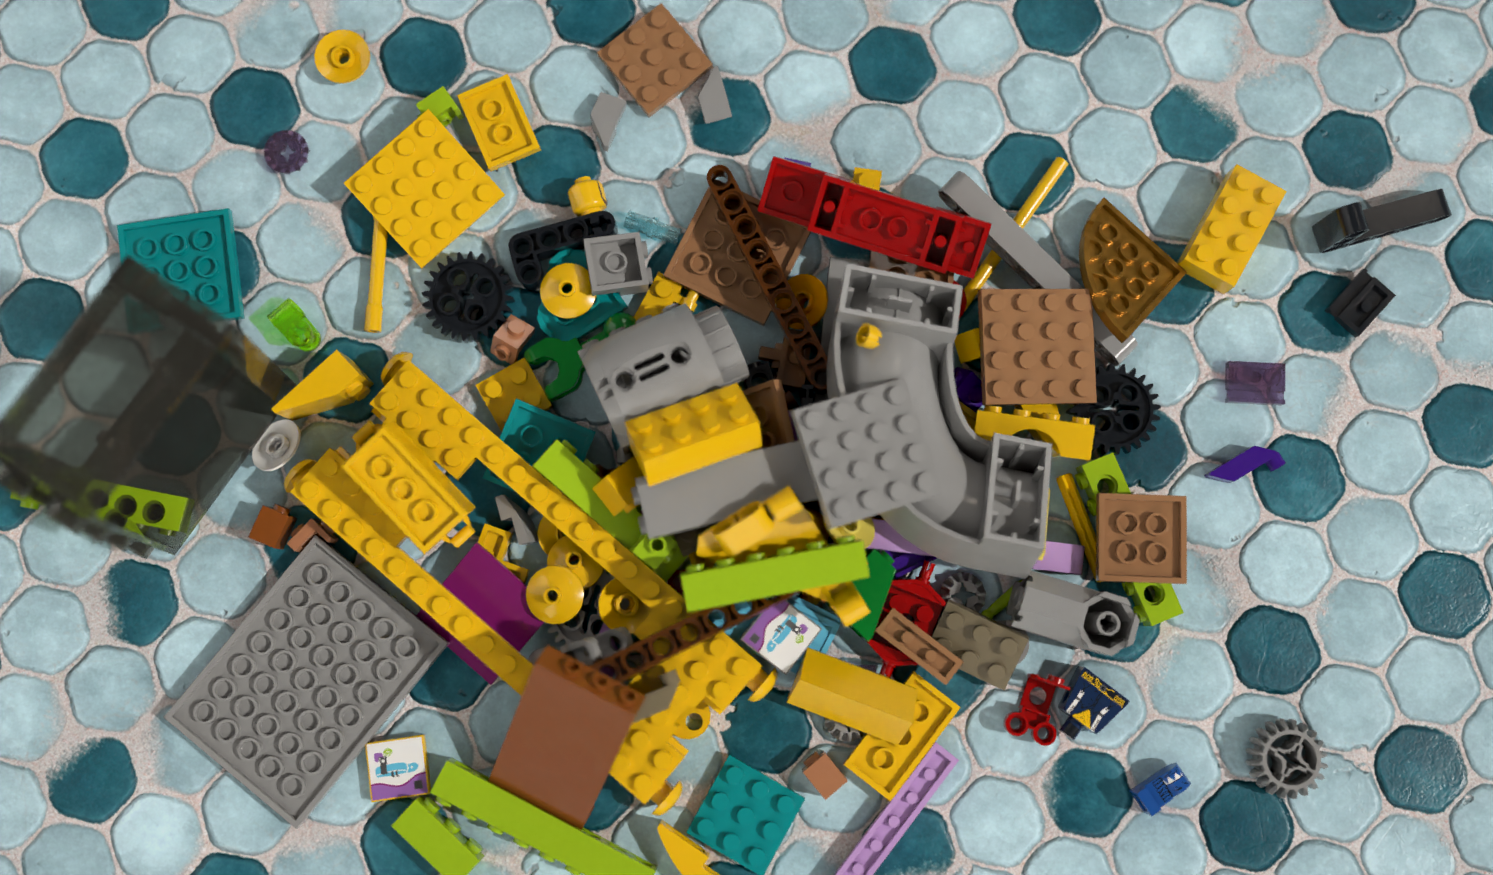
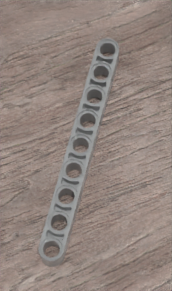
M957 171L938 191L939 197L952 211L992 223L986 244L1033 289H1084L968 175ZM1092 306L1094 349L1109 363L1119 366L1137 347L1138 343L1132 335L1121 343L1105 326Z

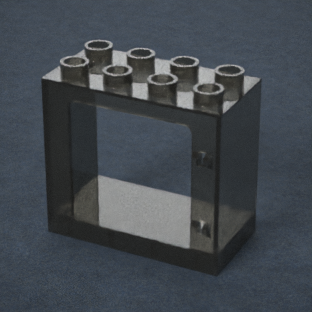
M127 255L1 416L0 486L23 499L28 496L45 506L44 515L75 534L83 532L100 543L107 541L125 552L129 549L145 559L149 557L155 548L175 555L278 414L274 413L271 408L297 385L234 323ZM120 484L186 497L188 500L178 532L133 522L127 517L135 513L137 508L136 500L130 495H123L115 501L113 509L108 505L109 496L117 485ZM159 501L148 502L142 511L143 518L149 523L159 522L165 514V508Z

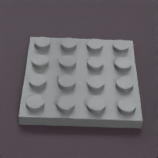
M905 378L790 412L828 530L942 494Z

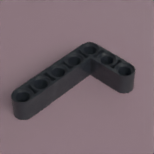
M1437 189L1365 210L1362 209L1360 202L1352 203L1338 208L1313 225L1312 230L1320 253H1326L1438 222L1452 216L1443 189Z

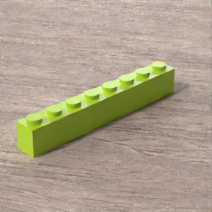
M454 758L446 761L430 793L436 795L435 800L447 807L454 805L462 809L461 814L473 821H477L478 818L488 823L487 828L500 835L505 832L513 836V842L524 848L531 846L539 850V856L550 862H554L555 859L566 865L565 869L574 875H581V873L584 875H654L657 866L585 827L581 830L488 781V776Z

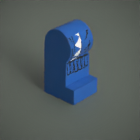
M1172 763L1129 791L1143 812L1153 816L1162 810V806L1174 799V796L1185 791L1191 783L1178 764Z

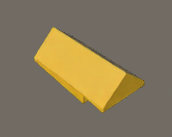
M808 647L805 650L786 702L898 745L913 723L918 689Z

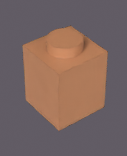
M815 751L803 761L805 767L802 769V772L825 800L848 781L824 751L820 754Z

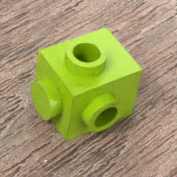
M647 533L641 535L629 551L651 569L656 570L662 562L666 564L671 560L677 551L674 547L678 542L672 538L673 535L649 540Z

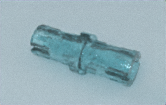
M629 210L627 214L629 217H626L624 222L625 228L646 234L649 239L655 237L677 246L678 239H680L682 234L681 228L659 222L657 217L651 219Z

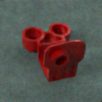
M1027 674L1028 679L1018 707L1020 708L1019 712H1010L1006 715L1003 722L1004 728L1009 734L1014 736H1021L1030 728L1032 729L1031 736L1033 740L1040 745L1048 746L1055 741L1057 736L1055 727L1049 723L1051 716L1047 715L1055 689L1058 687L1070 691V687L1064 685V679L1050 674L1047 675L1046 679L1039 677L1037 674ZM1036 687L1042 688L1046 693L1045 701L1039 705L1032 703L1029 698L1030 691ZM1013 718H1018L1020 721V725L1016 729L1010 726V721ZM1044 727L1047 730V736L1041 739L1038 736V730Z

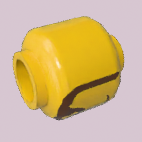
M584 176L574 181L575 184L569 188L568 197L572 212L576 216L580 217L606 209L608 202L600 181L591 180V177Z

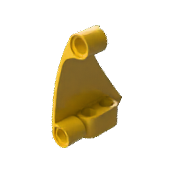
M788 485L763 502L754 501L747 504L698 535L696 554L714 561L734 558L735 562L747 560L746 555L764 552L765 556L776 555V549L794 546L795 551L807 549L806 544L810 542L824 540L825 545H828V543L794 491ZM852 581L801 590L827 601L838 615L844 627L850 626L871 613Z

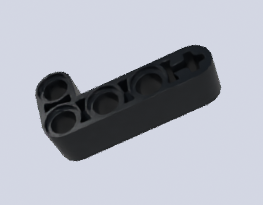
M598 211L513 235L508 244L516 277L521 285L530 291L541 287L544 278L541 260L552 258L558 252L568 248L582 250L584 249L583 239L617 235L618 228L613 215L607 211ZM606 222L608 230L602 231L601 223ZM588 226H592L594 235L590 234ZM576 229L584 231L583 236L579 239H572L570 237L571 233ZM554 236L557 238V241L553 246L547 247L543 245L547 237ZM529 244L530 248L527 253L518 254L517 248L519 245ZM528 270H536L537 275L533 280H524V274Z

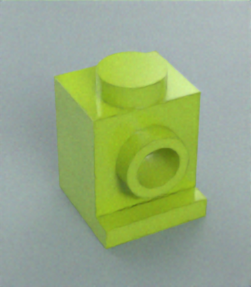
M444 86L415 104L421 112L417 115V118L429 109L444 127L448 126L456 116L459 120L464 118Z

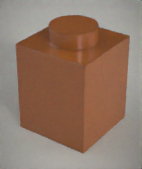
M274 503L273 507L263 505L248 537L272 548L283 550L297 518L289 515L290 509Z

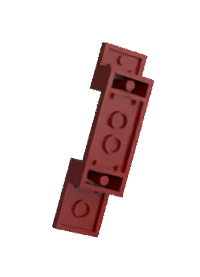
M773 156L757 210L758 212L808 227L807 231L944 274L946 271L972 279H974L992 223L938 206L936 208L856 184L854 180L777 156Z

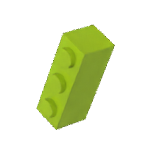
M423 796L415 799L391 826L441 875H468L485 857L481 853L482 847L471 837L467 839L460 832L461 827L455 820L450 817L446 819L439 812L440 807L434 800L429 797L425 799Z

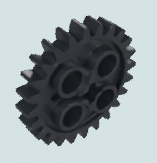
M469 251L467 259H464L463 255L458 252L456 261L447 256L448 264L446 266L438 262L437 266L440 271L438 273L434 271L429 272L434 278L433 281H424V284L430 288V291L422 292V295L429 299L422 306L425 309L431 310L426 314V317L429 320L435 319L432 326L435 329L442 327L441 334L443 336H447L451 332V339L453 341H457L459 336L462 335V340L465 343H468L470 336H473L474 340L479 342L480 334L482 333L489 339V330L494 329L497 331L499 329L497 323L507 321L503 316L504 313L510 314L513 312L507 306L508 303L515 302L512 296L507 295L514 291L512 285H505L511 280L509 275H502L504 272L502 265L494 268L496 261L493 258L486 262V257L483 253L475 259L473 252ZM478 274V278L473 283L474 275ZM458 275H466V280L462 285H454V279ZM483 284H493L491 292L487 294L480 293V288ZM472 293L473 299H467V301L463 299L464 295L469 296ZM451 300L457 301V306L453 311L445 312L444 308L447 302ZM475 309H483L482 318L476 321L471 320V314ZM464 311L463 320H459V317L462 315Z
M1113 363L1107 365L1106 371L1102 365L1096 367V390L1101 391L1104 395L1102 403L1072 404L1074 407L1066 411L1067 414L1074 415L1075 417L1090 418L1089 424L1095 425L1096 417L1102 418L1105 421L1106 428L1104 431H1100L1095 427L1092 451L1101 446L1102 455L1107 454L1110 448L1116 456L1119 455L1121 448L1127 454L1131 452V445L1135 449L1142 447L1140 440L1144 442L1150 440L1146 431L1152 433L1157 430L1151 422L1160 420V417L1153 414V411L1160 409L1161 406L1153 404L1152 401L1159 395L1149 393V390L1154 386L1153 383L1143 384L1146 375L1136 378V368L1126 373L1125 364L1120 365L1117 371ZM1122 388L1131 392L1132 400L1130 402L1122 398ZM1111 405L1113 408L1136 406L1138 411L1122 410L1114 414V411L1090 413L1089 408L1105 409ZM1124 416H1128L1133 420L1134 428L1132 430L1125 428L1123 425Z

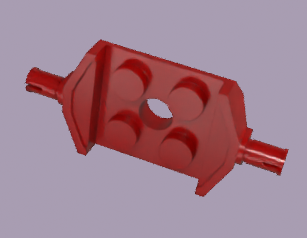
M924 560L919 576H916L915 579L892 580L876 629L889 611L894 608L901 614H910L915 625L928 635H932L941 610L946 604L942 597L929 585V579L936 564ZM874 631L873 637L866 641L882 658V663H884L879 674L890 678L893 668H896V666L919 665L876 631Z

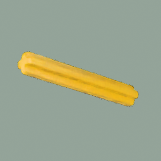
M1067 473L1057 477L1056 481L1082 546H1085L1084 553L1096 581V534L1071 473Z

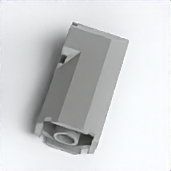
M1030 571L1022 582L1015 581L1006 608V614L1012 616V620H1006V626L1097 654L1110 656L1134 644L1140 620L1136 613H1133L1128 598L1105 591H1096L1035 571Z

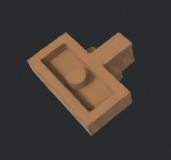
M788 329L792 334L796 335L803 332L799 330ZM785 336L783 343H775V348L760 347L758 360L772 362L771 368L778 369L776 379H781L782 386L801 389L802 385L805 384L806 376ZM806 348L802 351L801 355L803 358L809 360L811 348Z

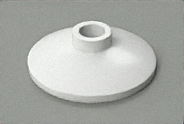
M283 419L265 428L253 446L252 460L255 466L263 471H273L285 465L293 457L300 444L301 432L298 425L291 420Z

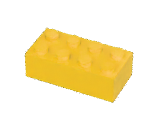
M1236 164L1222 180L1177 264L1187 272V275L1222 294L1227 293L1238 282L1287 191Z
M738 383L624 422L630 448L649 487L762 447L759 420Z

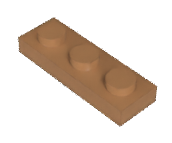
M894 608L889 611L875 630L945 685L948 684L963 664L960 658Z

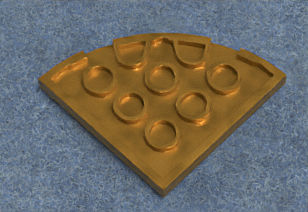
M1103 197L1086 220L1079 245V263L1085 289H1089L1092 306L1102 322L1123 343L1187 272L1106 198Z

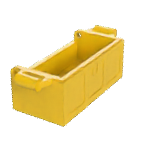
M368 421L352 436L358 450L340 467L423 554L432 549L440 540L451 543L456 548H459L475 533L468 514L476 507L395 421L382 427ZM377 430V432L371 438H369L363 445H361L372 433H374ZM463 520L466 525L450 539L447 534Z

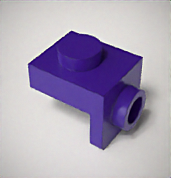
M956 367L953 372L958 399L976 413L982 405L981 380L973 371Z

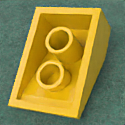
M335 350L271 409L274 413L294 421L354 403L356 400L360 401L370 393L371 390L369 388L374 383L352 359Z

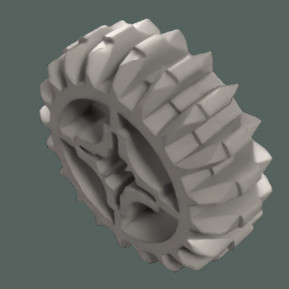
M1277 718L1275 724L1267 721L1265 723L1266 730L1263 728L1256 729L1259 738H1249V741L1255 745L1253 749H1246V753L1253 755V759L1246 760V764L1255 767L1249 774L1251 777H1259L1256 781L1259 787L1266 786V793L1273 795L1276 792L1277 797L1283 799L1286 795L1289 798L1296 799L1298 793L1303 796L1308 795L1307 786L1314 790L1318 788L1314 780L1315 778L1319 780L1325 779L1319 771L1320 768H1328L1327 764L1321 762V758L1327 757L1328 754L1325 751H1319L1324 742L1322 740H1315L1317 736L1315 730H1308V725L1305 723L1297 725L1295 719H1288L1285 722L1281 718ZM1291 734L1288 741L1285 740L1281 746L1275 747L1271 745L1277 738ZM1303 748L1306 754V762L1302 759L1301 756ZM1278 753L1286 754V756L1290 758V761L1294 762L1295 764L1287 763L1283 756L1279 755ZM1267 754L1272 759V766L1270 770L1267 764ZM1292 771H1301L1300 775L1295 779L1283 782L1285 776L1288 777Z

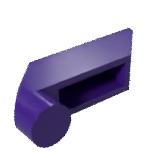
M1252 446L1204 476L1231 483L1264 463L1272 472L1286 464V462L1277 451Z

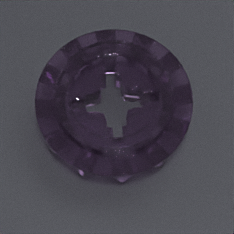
M283 130L273 134L268 139L264 148V157L267 164L277 173L290 175L291 172L300 171L304 163H308L307 157L310 150L306 140L299 133ZM287 144L292 151H296L289 155L288 162L283 155H279L286 151Z

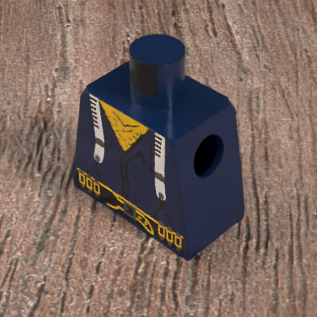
M1078 666L1067 686L1070 687V691L1065 690L1058 705V708L1069 716L1059 730L1072 740H1075L1082 728H1085L1090 733L1097 734L1130 701L1086 667Z

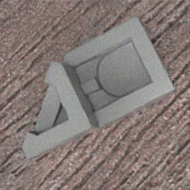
M718 66L712 68L698 95L705 124L732 117Z

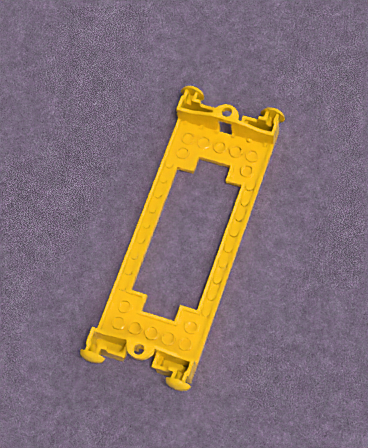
M400 352L386 363L381 372V380L385 386L369 403L374 407L371 412L383 422L382 424L375 425L382 427L395 421L434 464L437 462L457 480L462 477L478 458L653 610L634 632L640 640L699 612V610L687 612L686 601L683 596L446 393L428 375L411 362L413 358L412 353ZM339 446L337 450L329 448L318 461L305 459L298 462L285 477L283 483L285 491L287 493L291 492L522 696L534 664L400 548L401 544L408 537L340 467L351 454ZM708 619V622L711 626L717 627L713 622H711ZM684 626L681 628L680 633L683 639L687 641L696 639L697 633L693 627ZM723 632L635 676L628 684V687L643 695L662 688L663 685L659 676L674 669L678 673L680 682L668 709L632 723L609 774L644 805L649 799L657 805L652 812L653 815H663L675 805L683 789L680 780L673 786L666 779L689 752L672 735L688 740L699 737L710 724L711 712L709 706L720 715L745 686L753 692L747 701L756 702L761 700L771 691L778 679L776 667L768 674L761 668L762 664ZM664 639L656 640L653 643V648L658 654L663 655L670 651L669 643ZM697 713L702 717L703 724L699 729L693 730L687 726L686 718L689 714Z

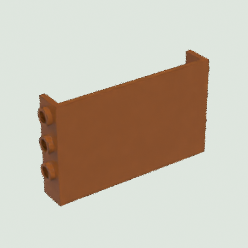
M547 645L534 664L488 781L582 830L595 807L596 799L646 696Z

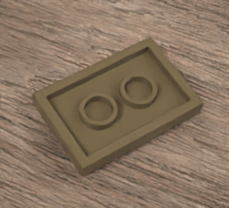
M950 599L932 635V638L963 661L959 668L960 670L1004 691L1029 640V636Z

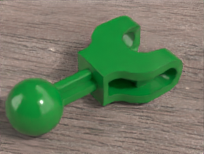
M614 313L605 321L602 332L583 343L576 337L569 341L545 338L527 349L524 357L532 365H538L549 360L558 363L559 373L557 378L545 388V395L548 401H557L579 389L586 370L578 354V351L583 349V344L594 339L601 341L609 337V333L621 327L626 329L635 325L636 319L628 313Z

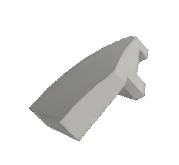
M600 92L592 109L590 119L592 121V130L601 141V147L604 151L608 152L616 135V127L626 109V100Z
M500 495L495 497L501 521H513L519 545H530L539 542L536 528L530 516L507 496Z

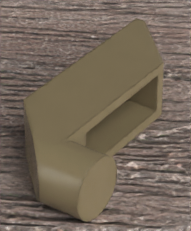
M676 669L659 676L663 687L645 694L646 698L633 723L669 708L680 682Z

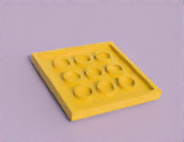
M429 109L344 182V185L421 269L505 196L502 190Z

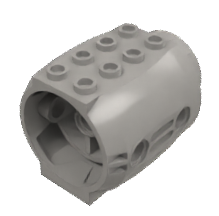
M674 303L665 307L662 310L663 313L653 317L651 315L644 316L638 319L635 325L626 329L621 327L609 333V337L601 341L594 339L583 344V349L578 351L625 455L632 452L625 421L741 382L749 377V371L739 344L727 319L718 306L693 315L686 303L680 306L678 303Z

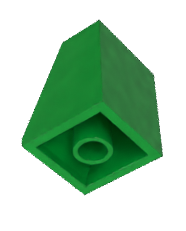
M873 549L866 555L870 577L852 581L871 612L849 626L863 641H869L873 637L896 569L892 566L895 561L883 549L879 552Z

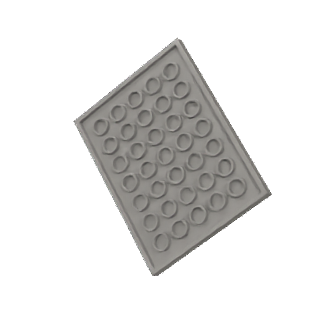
M315 535L167 712L164 718L297 829L301 827L362 752L365 745L371 741L449 645V642L319 535Z

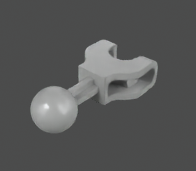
M618 627L561 646L560 650L562 653L590 666L633 645V641L627 628ZM614 635L621 640V647L617 650L611 645V638ZM546 647L533 651L528 660L535 664Z

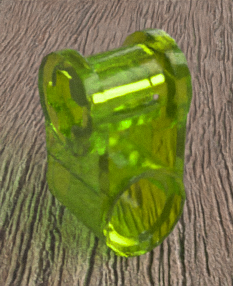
M288 297L267 315L270 322L292 345L307 352L317 349L320 345L321 335L291 298Z

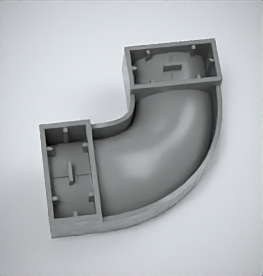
M846 263L836 302L826 368L828 400L905 378L942 490V494L880 513V515L903 538L922 551L945 562L1026 579L1045 549L1052 444L994 433L991 440L988 441L978 436L968 425L958 401L953 372V343L957 336L963 286ZM864 323L876 326L882 333V338L879 337L877 341L880 345L874 349H866L858 346L856 343L857 332Z

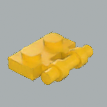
M658 272L634 318L637 321L647 315L656 316L663 313L662 310L665 307L674 303H678L679 306L686 303L690 311L694 312L697 307L696 301L700 294L690 290L686 297H682L679 295L683 289L682 285L663 277L664 274Z

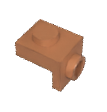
M511 314L507 321L493 335L490 352L498 359L512 365L517 362L519 352L534 335L535 327Z
M311 518L306 524H301L291 533L292 538L287 544L294 551L302 552L315 535H321L327 542L334 544L339 539L334 535L335 531L325 522Z

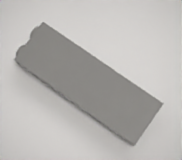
M800 441L739 454L650 487L644 477L635 479L637 486L631 488L635 505L641 504L644 515L638 517L642 535L648 533L649 540L716 525L747 504L754 501L763 502L788 485L794 491L801 504L818 500Z

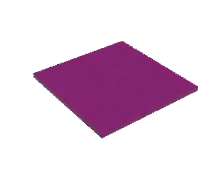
M478 542L474 544L442 583L519 652L544 623L535 617L528 607L526 601L527 585ZM423 609L419 611L416 616L449 642L448 647L490 685L496 681L499 676L427 612Z

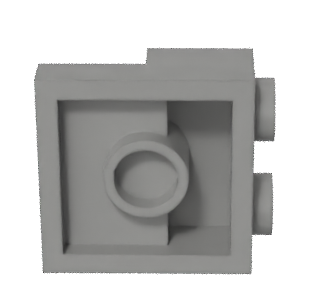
M640 232L583 239L592 296L619 292L620 296L648 292V286L653 284L651 268L645 266L644 258H648L646 241H641Z

